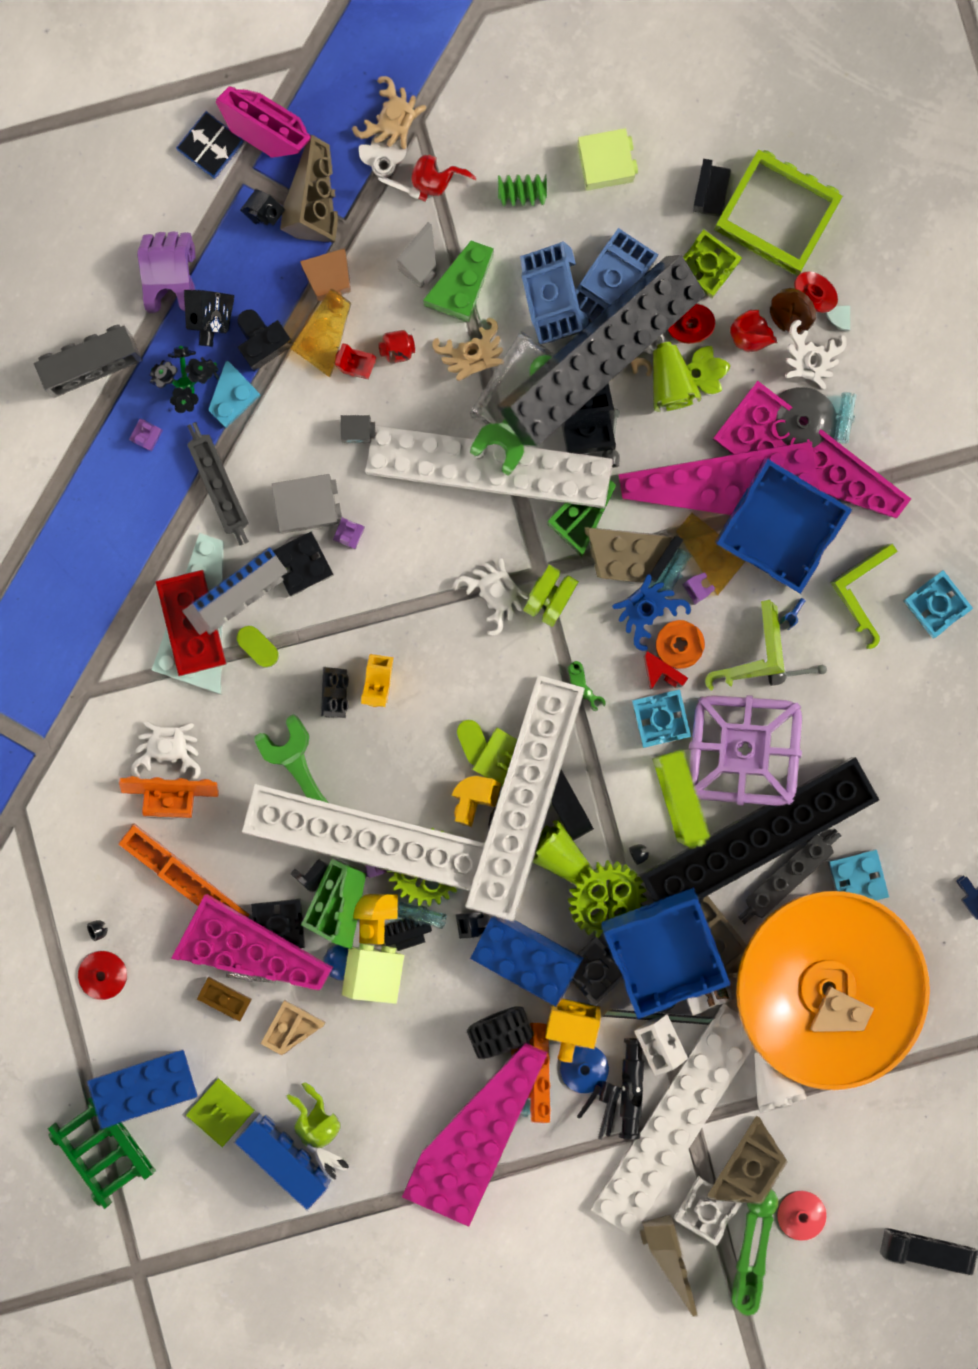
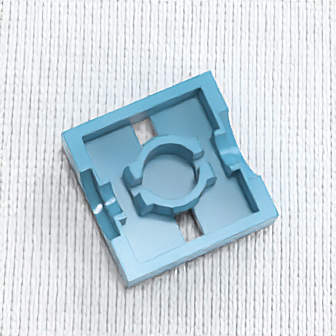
M944 570L903 600L932 639L939 636L950 625L973 609ZM952 590L955 595L949 598L947 593ZM928 609L931 614L924 618L921 613Z
M680 689L632 700L643 748L691 737ZM680 711L682 717L674 719L673 713ZM650 718L651 724L642 726L641 720Z
M876 849L828 861L836 891L859 894L875 901L889 897ZM877 872L878 878L870 880L869 874ZM846 880L847 886L840 887L839 882Z

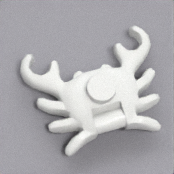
M795 320L791 324L789 332L796 347L793 344L788 345V352L793 359H786V362L793 367V370L787 372L785 376L787 378L800 376L813 381L821 389H826V385L820 377L833 376V373L826 371V369L834 367L839 363L837 359L832 361L830 359L845 350L847 339L845 336L840 335L837 347L835 346V341L829 339L826 351L824 346L816 347L812 342L804 344L808 331L802 330L798 334L797 327L801 325V321Z
M502 558L498 561L499 572L493 566L486 563L485 568L490 574L482 570H473V574L482 577V579L477 580L461 576L456 579L453 585V589L458 590L460 583H466L468 585L467 595L479 587L481 590L479 595L486 599L488 608L496 609V613L486 619L488 622L494 621L497 624L495 630L487 632L491 636L498 635L502 631L503 614L505 611L508 613V621L513 619V603L518 611L522 610L517 595L525 599L530 598L529 594L516 586L510 578Z
M145 721L144 725L152 730L153 733H145L138 736L141 740L149 739V741L136 748V753H140L147 749V752L132 764L131 771L133 776L140 778V774L137 771L140 765H144L147 771H151V759L154 757L157 762L167 760L176 763L178 759H181V772L185 773L186 769L191 767L195 770L191 780H197L201 774V769L188 756L187 751H190L194 756H198V751L186 743L187 741L197 742V738L183 734V732L191 730L194 724L190 723L182 727L172 728L159 727Z

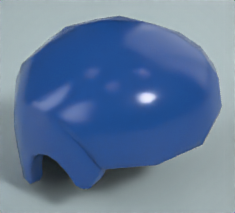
M335 945L327 950L323 957V962L333 967L329 974L330 977L344 981L349 948Z

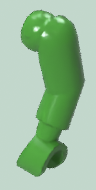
M579 661L571 663L568 667L571 684L585 688L583 699H587L590 702V707L593 711H598L594 701H600L605 707L604 698L595 696L593 691L586 685L583 664Z

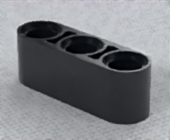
M560 770L551 803L568 834L574 841L594 830L563 771Z

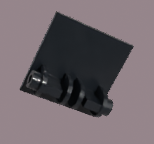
M323 667L321 716L346 718L348 710L346 695L349 685L347 669Z

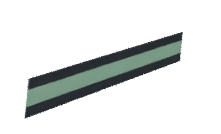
M609 1009L602 1016L651 1020L668 1014L671 1022L708 1025L716 1018L653 1013L638 1019L635 1011Z

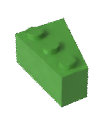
M471 240L424 298V306L469 322L494 256V248Z
M611 480L609 482L605 508L616 487V484ZM565 503L548 520L547 525L582 557L590 542L589 536L585 534V527L596 528L605 508Z
M332 858L301 925L332 943L352 949L357 919H353L356 904L363 894L366 873Z

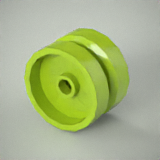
M549 564L542 577L538 578L529 594L530 598L523 611L534 617L538 615L543 605L546 606L542 622L553 628L579 581L568 575L564 577L559 587H557L555 584L560 576V570Z

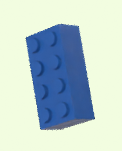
M492 916L470 959L556 1007L562 1000L583 957L516 920L512 922Z
M184 1049L86 1081L100 1129L198 1097Z
M259 1113L234 1143L301 1206L308 1210L328 1189L331 1180L325 1176L320 1165L317 1167L310 1161L312 1157L303 1148L298 1150L292 1144L294 1140L286 1132L280 1133L275 1128L276 1123L268 1115L263 1117Z

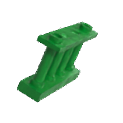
M90 1097L88 1099L90 1103L88 1109L61 1128L57 1123L51 1125L48 1128L50 1132L48 1136L54 1145L61 1147L90 1188L93 1201L98 1206L102 1205L106 1209L112 1203L109 1198L111 1194L136 1176H142L146 1180L154 1174L156 1169L122 1122L99 1130L76 1148L72 1146L66 1136L92 1117H97ZM114 1136L118 1142L117 1148L88 1168L80 1156L106 1137ZM122 1156H128L133 1163L131 1169L102 1188L94 1176Z

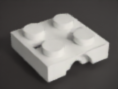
M698 1176L675 1214L674 1220L717 1246L724 1234L726 1225L732 1216L736 1214L742 1203L710 1200L707 1194L713 1184ZM698 1219L702 1222L699 1229L695 1227Z

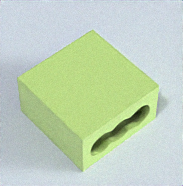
M626 128L578 137L577 145L586 191L634 182L635 174H638L636 159L632 160L630 151L634 150L631 136H627Z
M360 943L359 947H352V949L348 950L341 995L356 1000L397 1004L404 955L397 953L396 948L382 946L381 950L374 949V945Z

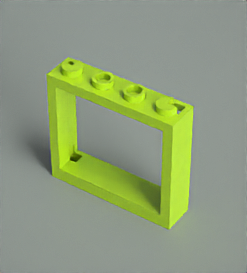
M758 149L719 218L714 231L798 277L843 196L839 194V190L830 185L824 186L819 183L815 176L808 173L804 175L797 171L795 165L777 160L776 156L770 151ZM759 163L831 202L800 259L728 220Z
M675 751L652 758L677 842L691 848L705 844L704 839L710 837L684 751Z

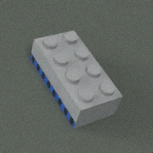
M269 548L184 609L183 613L199 634L205 631L211 634L226 623L225 617L230 620L245 609L244 603L249 606L265 594L262 591L263 589L265 592H268L284 580L281 576L288 571L271 548Z

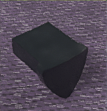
M318 859L305 875L301 874L297 869H294L291 875L308 891L315 892L321 883L328 864Z

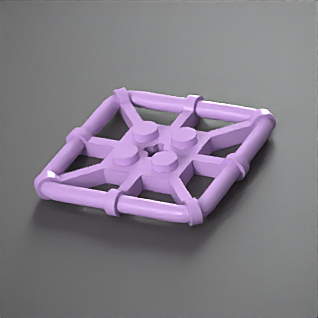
M715 695L700 697L695 709L692 742L689 743V750H691L689 771L698 799L737 802V805H744V803L776 806L790 805L794 801L793 798L797 789L799 758L802 757V751L800 750L801 706L798 703L787 700L753 698L751 695H747L746 698ZM711 705L745 707L744 724L726 723ZM752 708L786 710L768 726L751 725ZM705 710L722 728L720 744L702 742ZM792 717L790 749L770 747L772 732ZM743 744H748V747L752 749L746 756H743L742 752L738 751L739 748L743 747ZM701 751L720 752L718 767L698 783ZM770 755L789 757L786 790L768 771ZM723 773L739 774L738 793L704 790ZM746 775L764 776L780 796L746 794Z

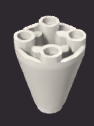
M757 1051L754 1053L757 1105L760 1113L774 1110L775 1107L782 1109L807 1099L804 1088L800 1083L783 1076L773 1069Z

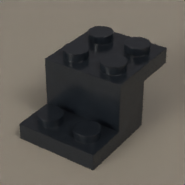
M609 383L561 425L568 453L584 454L615 450L616 443L612 428L614 406Z

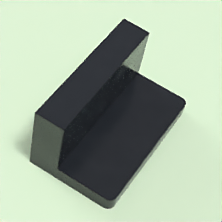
M703 158L693 212L719 217L722 215L731 169L713 166V160Z

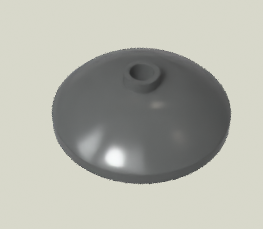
M806 387L792 388L778 395L793 407L789 411L781 406L776 415V421L785 420V423L779 422L776 424L778 435L782 437L788 432L790 434L787 438L782 439L785 444L790 445L793 437L796 438L793 444L807 442L809 439L812 441V447L814 448L824 440L818 433L820 429L833 439L835 438L838 428L837 414L834 406L825 395L817 390ZM800 417H806L808 424L805 426L799 423Z

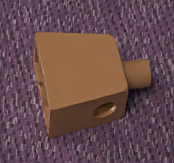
M345 248L300 261L318 301L328 299L332 311L344 308L345 304L342 295L351 292Z

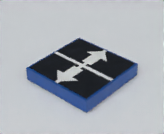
M205 111L176 149L215 180L244 144V140L233 134L228 127Z

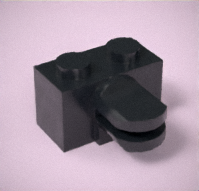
M252 309L242 311L237 319L238 326L247 338V341L238 346V349L254 372L294 345L278 320L267 327L259 314Z

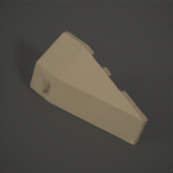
M310 135V141L304 147L283 206L286 210L282 214L280 229L297 239L332 243L335 242L338 214L333 209L332 198H335V189H331L330 175L333 173L330 145Z
M671 1215L642 1222L644 1229L639 1231L643 1245L648 1244L650 1252L693 1317L698 1316Z

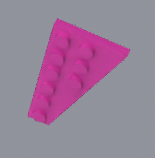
M208 894L204 895L171 957L174 960H184L193 964L216 967V969L249 976L255 975L268 980L288 982L292 985L315 990L322 989L333 969L330 965Z

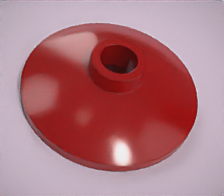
M803 272L795 279L794 289L805 293L813 302L817 312H830L836 307L838 303L837 291L824 276L815 272Z
M696 303L668 329V332L672 338L681 343L694 344L701 342L713 333L716 324L715 316L708 307Z
M97 951L88 955L82 961L78 971V980L82 990L88 996L98 1000H106L115 997L122 991L127 980V970L122 959L116 954L109 951ZM98 972H103L105 974V979L103 981L97 978Z

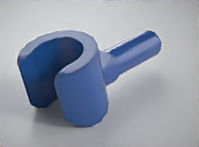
M800 598L794 609L779 620V624L781 625L787 620L790 624L787 630L793 628L798 623V612L806 600Z

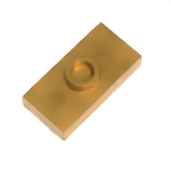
M211 977L207 978L197 997V1000L239 1022L242 1020L252 1000Z

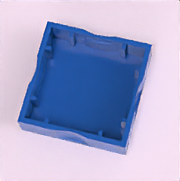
M765 458L715 540V543L801 594L818 567L825 549L835 539L853 509Z
M694 888L601 922L604 936L614 961L621 971L626 991L638 1019L667 1009L682 1000L699 997L731 985Z

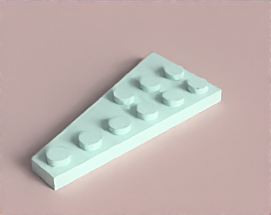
M199 533L185 573L204 570L209 591L222 583L224 542ZM221 626L220 628H218V630H219V634H220V638H221V643H222V626ZM166 627L152 671L221 694L222 666L178 676Z

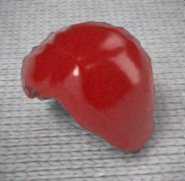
M759 310L746 311L738 316L730 327V334L736 347L743 351H759L777 343V338L773 335L774 332L768 326L765 318L760 316Z

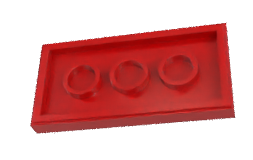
M204 570L155 581L178 676L227 665L219 630L217 629L211 634H208L207 631L199 634L183 613L184 609L209 592Z

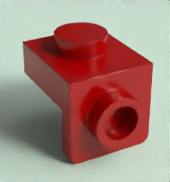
M342 343L340 350H338L335 356V366L344 374L369 380L377 357L371 353L352 349L348 344Z

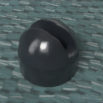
M642 844L629 847L630 854L636 865L644 863L649 857V852H642L647 848Z
M96 920L87 924L88 933L93 941H98L107 935L108 928H103L106 924L105 922Z

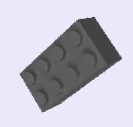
M114 325L106 329L107 332L102 335L93 334L84 338L83 343L78 345L74 343L62 347L59 353L54 355L47 353L38 358L39 361L35 362L34 366L44 390L53 398H56L143 361L132 334L125 325L121 327L120 325Z

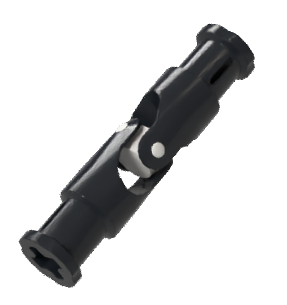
M625 1038L626 1052L622 1063L620 1103L622 1131L619 1133V1138L640 1139L641 1134L638 1131L639 1118H642L643 1049L638 1038ZM629 1094H634V1097L630 1101Z

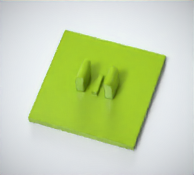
M496 727L472 770L486 778L496 780L503 787L518 739Z
M218 1078L186 1116L223 1148L255 1110Z

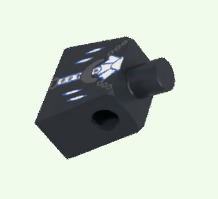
M184 290L186 328L188 330L200 331L199 346L213 347L214 333L228 332L235 295L205 290Z

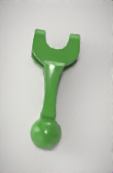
M541 355L535 358L530 365V376L552 356ZM504 419L501 423L488 424L482 427L471 446L470 453L474 456H479L488 445H500L506 453L502 472L509 476L524 454V446Z
M292 714L286 720L290 738L284 746L275 745L265 733L255 735L254 741L264 760L271 764L283 765L294 776L307 798L329 803L322 795L308 768L304 753L309 745V733L298 716Z
M772 1189L763 1204L747 1203L749 1211L746 1213L743 1244L736 1264L737 1272L734 1277L731 1293L733 1306L746 1316L754 1315L760 1306L763 1277L766 1273L767 1246L774 1220L772 1215L778 1208V1197ZM759 1217L762 1218V1225L753 1266L749 1265L754 1229ZM749 1295L748 1301L742 1304L743 1297Z

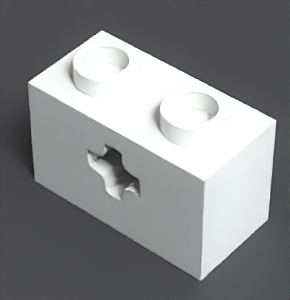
M668 1014L648 1020L634 1031L654 1075L674 1070L688 1059Z

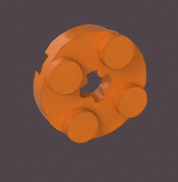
M676 620L666 624L660 630L655 646L657 655L662 661L675 669H685L694 665L700 659L705 648V641L699 628L687 621ZM676 638L686 641L687 645L683 647L684 651L679 652L678 648L674 649L673 644L676 643Z

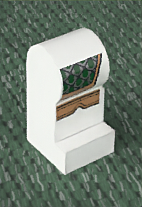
M726 986L705 995L685 1000L690 1013L696 1015L702 1013V1011L714 1008L716 1005L733 1000L730 987Z

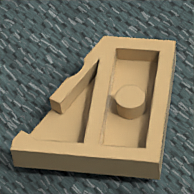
M828 987L825 993L826 996L825 998L823 997L819 1006V1012L815 1015L810 1030L814 1032L864 1031L874 1008L832 987Z
M284 1000L261 1044L283 1055L311 1034L321 1029L326 1022Z

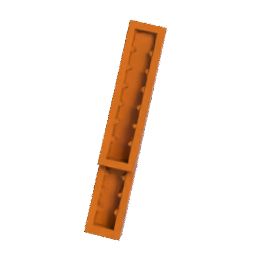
M135 823L119 841L118 845L157 873V876L197 906L200 905L204 895L208 894L247 918L250 914Z

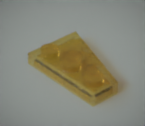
M330 289L290 348L328 377L332 376L335 356L341 344L352 304L334 289Z
M691 512L676 533L684 540V546L694 558L701 572L706 573V579L710 585L715 587L714 592L718 596L745 561L717 545L715 540L719 534Z

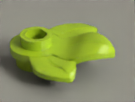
M712 346L698 349L693 354L692 363L687 365L690 373L693 370L699 372L700 376L698 378L693 376L692 378L696 386L707 394H716L722 391L719 379L723 378L731 367L724 359L713 358Z

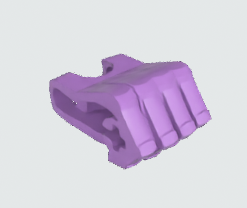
M175 231L168 232L167 236L165 232H157L155 237L153 234L143 235L137 255L145 310L148 313L158 312L161 308V299L169 290H173L177 295L179 307L185 311L184 290H195V285L189 275L188 262H193V259H196L195 245L191 233H181L180 237L178 232Z

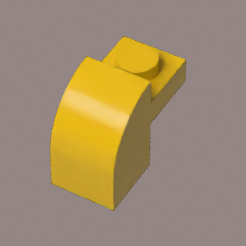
M369 655L361 704L371 707L386 706L394 657Z
M481 776L467 777L459 782L452 793L453 797L460 800L454 811L455 822L463 826L472 827L478 804L496 807L501 783Z
M366 894L360 898L353 914V919H360L359 943L384 944L385 919H397L398 894Z

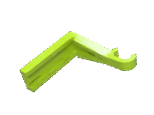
M893 543L884 545L830 582L859 624L855 631L862 632L866 628L872 635L873 641L867 644V649L875 648L879 644L880 636L851 589L847 590L846 586L897 553L898 551Z
M770 599L761 601L767 661L765 662L762 659L710 672L706 676L705 684L711 691L714 688L713 681L718 678L726 677L725 682L732 687L733 680L785 672L778 608Z

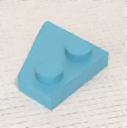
M227 361L223 367L208 410L227 428L261 395Z

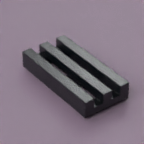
M674 536L650 573L651 580L655 583L684 541L679 536Z

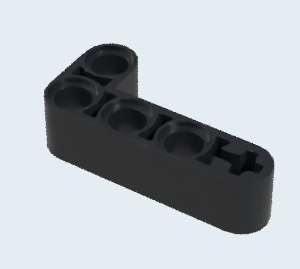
M885 1228L880 1254L886 1260L895 1263L906 1264V1261L961 1274L973 1275L978 1250L966 1245Z

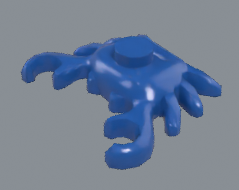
M649 574L646 576L642 586L631 596L612 605L614 609L626 607L621 613L619 621L622 622L629 616L626 623L627 633L631 632L632 624H635L634 645L641 651H646L648 647L647 645H642L640 639L642 637L651 638V634L643 626L646 624L652 625L653 620L657 616H663V609L665 607L671 611L673 616H677L676 609L681 605L686 608L685 613L687 615L691 613L690 604L685 599L665 598L666 596H674L675 592L673 590L658 591L664 586L663 582L649 587L652 579Z

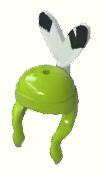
M304 1082L302 1083L303 1088L317 1102L307 1117V1109L301 1100L290 1094L286 1095L289 1102L301 1112L294 1126V1131L301 1138V1142L313 1154L315 1153L325 1176L334 1181L336 1179L335 1168L347 1170L349 1165L339 1156L321 1148L333 1141L340 1131L341 1125L334 1113L330 1116L325 1113L321 1095L311 1085Z

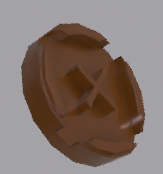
M786 288L778 292L771 300L770 315L780 330L789 332L790 326L795 320L801 321V325L797 327L798 334L802 330L808 331L813 326L816 320V310L813 302L805 293L798 289Z

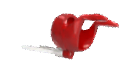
M429 154L422 155L414 166L411 179L414 187L410 188L385 177H378L377 180L410 193L409 196L426 202L429 195L440 196L443 194L454 173L475 181L476 177L467 169L450 166L443 172H437V157Z

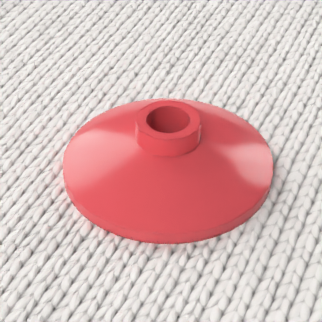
M795 1191L788 1194L781 1201L777 1211V1219L782 1231L790 1238L802 1241L809 1240L817 1236L824 1228L826 1209L822 1201L813 1193ZM800 1214H807V1219L805 1221H800Z

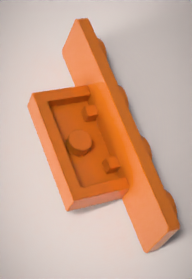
M135 776L119 779L122 793L144 794L143 816L192 818L194 796L218 797L219 795L217 782L208 779L188 781L184 778L164 780L159 777L140 779Z
M530 1023L534 1032V1036L530 1039V1045L547 1052L544 1063L528 1098H531V1122L550 1123L549 1039H546L547 1024ZM517 1048V1049H512V1050H511V1056H512L519 1048Z

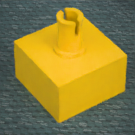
M563 998L556 1007L551 1004L546 1025V1039L561 1042L557 1059L563 1062H572L576 1045L591 1049L595 1048L601 1022V1007Z

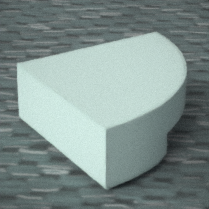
M836 306L830 312H826L827 318L834 326L842 331H850V306Z

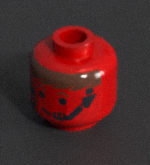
M405 330L385 333L382 342L378 343L380 356H385L389 363L408 361L411 359L412 354L415 353L412 334L409 335Z

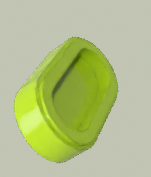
M245 626L239 630L237 634L238 644L258 665L272 667L277 663L279 659L277 648L257 628Z
M465 720L459 724L457 736L470 764L475 765L487 742L479 724L473 720Z

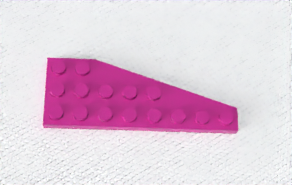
M757 381L714 436L713 440L732 455L785 446L787 444L782 439L787 438L790 434L788 432L782 437L778 435L776 424L779 422L785 423V420L776 421V415L781 406L789 411L793 407ZM800 417L799 423L805 426L808 424V420L806 417ZM820 429L818 433L824 440L813 448L819 490L831 497L896 519L911 501V498ZM793 437V439H792V441H791V444L794 443V440H795L796 438Z
M812 441L618 474L622 499L731 515L765 458L819 489Z
M524 1043L508 1059L504 1066L491 1077L487 1084L474 1095L453 1120L423 1149L402 1198L468 1227L470 1226L544 1063L547 1052Z

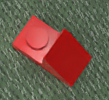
M649 651L643 656L650 690L661 675H664V681L674 688L677 685L680 687L684 686L688 680V677Z

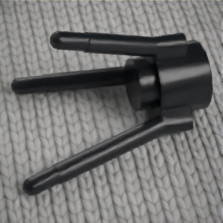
M605 1081L602 1082L601 1087L595 1086L592 1095L577 1115V1118L581 1119L598 1095L600 1096L598 1101L607 1104L598 1135L600 1140L603 1139L605 1130L607 1137L611 1135L616 1105L621 1090L620 1087Z

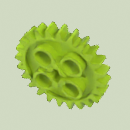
M386 870V872L393 873L394 875L388 881L397 883L393 891L401 889L400 898L408 895L409 904L414 899H417L418 907L421 906L423 901H426L427 906L431 907L432 900H435L440 905V897L443 896L446 900H449L448 891L452 893L457 892L455 887L438 883L437 889L430 890L426 887V880L424 879L420 887H416L415 884L418 878L415 877L409 880L401 873Z
M606 860L604 867L599 862H596V869L594 870L587 866L588 874L580 872L581 881L573 880L577 888L569 889V892L574 896L567 899L570 905H573L568 908L570 913L574 914L571 918L575 923L578 922L577 926L581 930L585 928L584 931L587 935L593 932L595 937H600L601 933H603L601 922L606 921L607 912L608 919L641 908L643 907L641 902L647 901V898L642 894L646 892L645 887L641 885L643 883L642 879L637 877L638 874L634 870L630 871L627 864L621 868V864L618 861L614 863L613 867L609 860ZM619 884H624L621 890L615 891ZM600 885L598 891L591 892L593 887ZM623 907L620 913L614 914L617 908ZM599 908L597 914L591 915L594 909Z

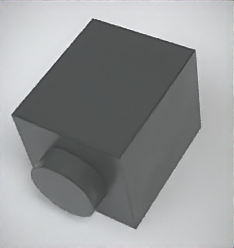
M341 415V442L371 443V437H375L376 425L375 422H371L370 415Z

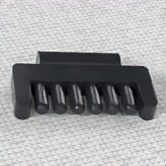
M423 912L421 914L422 919L420 914L416 915L418 926L415 917H410L413 929L409 919L405 918L404 922L407 931L403 920H399L401 933L397 922H393L395 934L391 924H387V929L384 926L385 945L396 944L397 951H401L425 943L423 934L432 931L427 913Z

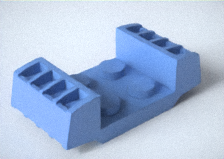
M618 228L575 291L579 310L587 313L588 318L593 321L650 271L659 254Z
M562 241L520 256L522 281L531 321L535 327L539 344H547L580 333L589 325L587 313L579 310L570 270L571 266L576 265L572 248Z

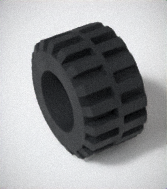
M521 1006L511 1007L473 1023L466 1030L478 1059H487L503 1054L523 1045L534 1036L525 1010Z

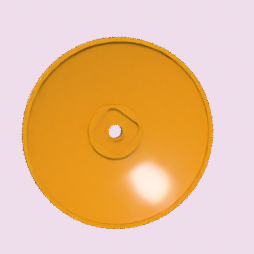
M821 891L810 893L782 905L757 928L744 951L738 971L737 1003L739 1015L744 1030L755 1050L773 1069L783 1076L800 1084L818 1089L843 1090L871 1083L891 1071L905 1058L917 1041L929 1006L930 985L927 964L919 943L911 930L894 912L884 905L868 897L850 892ZM831 982L834 989L874 1008L864 1031L814 1032L810 1030L814 1017L819 1012V1006L823 997L825 998L826 996L822 991L824 983Z

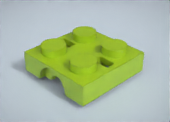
M704 229L683 256L694 276L698 272L703 274L698 282L705 294L711 298L715 296L742 260L741 256ZM717 247L722 250L719 255L714 252Z

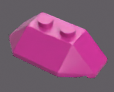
M228 86L216 99V104L230 131L270 157L298 154L310 141L311 137L298 116L259 92Z

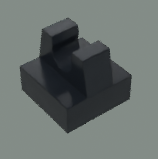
M483 913L456 914L459 939L475 938L483 934L486 927H478L477 921L479 918H484Z

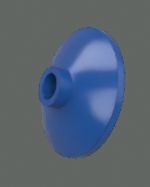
M576 1045L573 1061H561L560 1073L564 1083L571 1090L578 1093H591L596 1085L601 1087L602 1082H606L609 1074V1064L604 1053L597 1047L591 1049ZM588 1066L590 1068L589 1073L582 1074L580 1072L581 1067Z

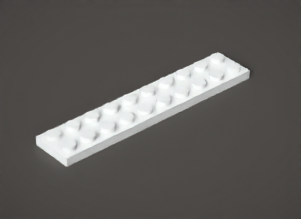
M375 426V437L371 439L365 470L367 475L605 508L613 459L524 446V454L512 474L508 476L502 472L506 453L500 445H488L481 455L474 456L470 453V449L475 439Z
M540 675L537 676L466 908L514 922L585 688Z
M256 784L254 785L242 830L244 834L467 891L471 890L485 843Z
M721 1004L713 1016L716 1018L708 1024L688 1055V1059L683 1063L640 1130V1139L633 1141L591 1207V1211L633 1237L754 1047L744 1030L739 1013L726 1004Z

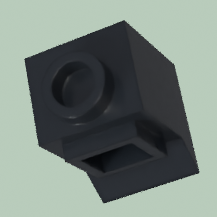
M255 189L240 209L254 224L260 222L266 226L268 224L274 226L286 210L271 195Z

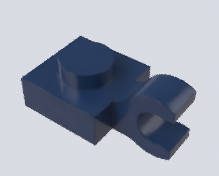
M963 875L956 880V883L966 894L961 901L974 919L978 920V887L975 889L969 878Z

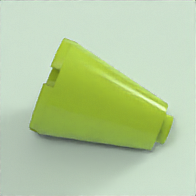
M671 342L658 344L657 349L653 351L654 411L661 412L660 407H666L667 411L677 410L693 405V399H697L698 402L701 401V394L677 345H672Z
M554 820L552 821L555 824L550 828L546 825L542 829L532 863L574 884L573 880L581 881L582 879L579 873L588 874L587 866L591 868L592 866L562 824Z

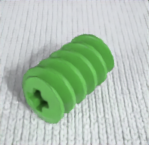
M526 174L524 182H522L520 175H516L514 182H512L510 175L506 176L505 182L498 175V199L501 200L503 206H506L508 199H510L512 206L516 205L517 199H520L522 206H525L527 199L534 206L537 198H539L541 205L545 204L547 198L546 174L543 181H541L539 174L535 175L534 181L531 180L529 174Z

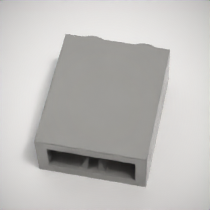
M330 474L271 483L281 534L339 524L338 518H342L340 503L335 504L334 494H338L336 479L331 480Z

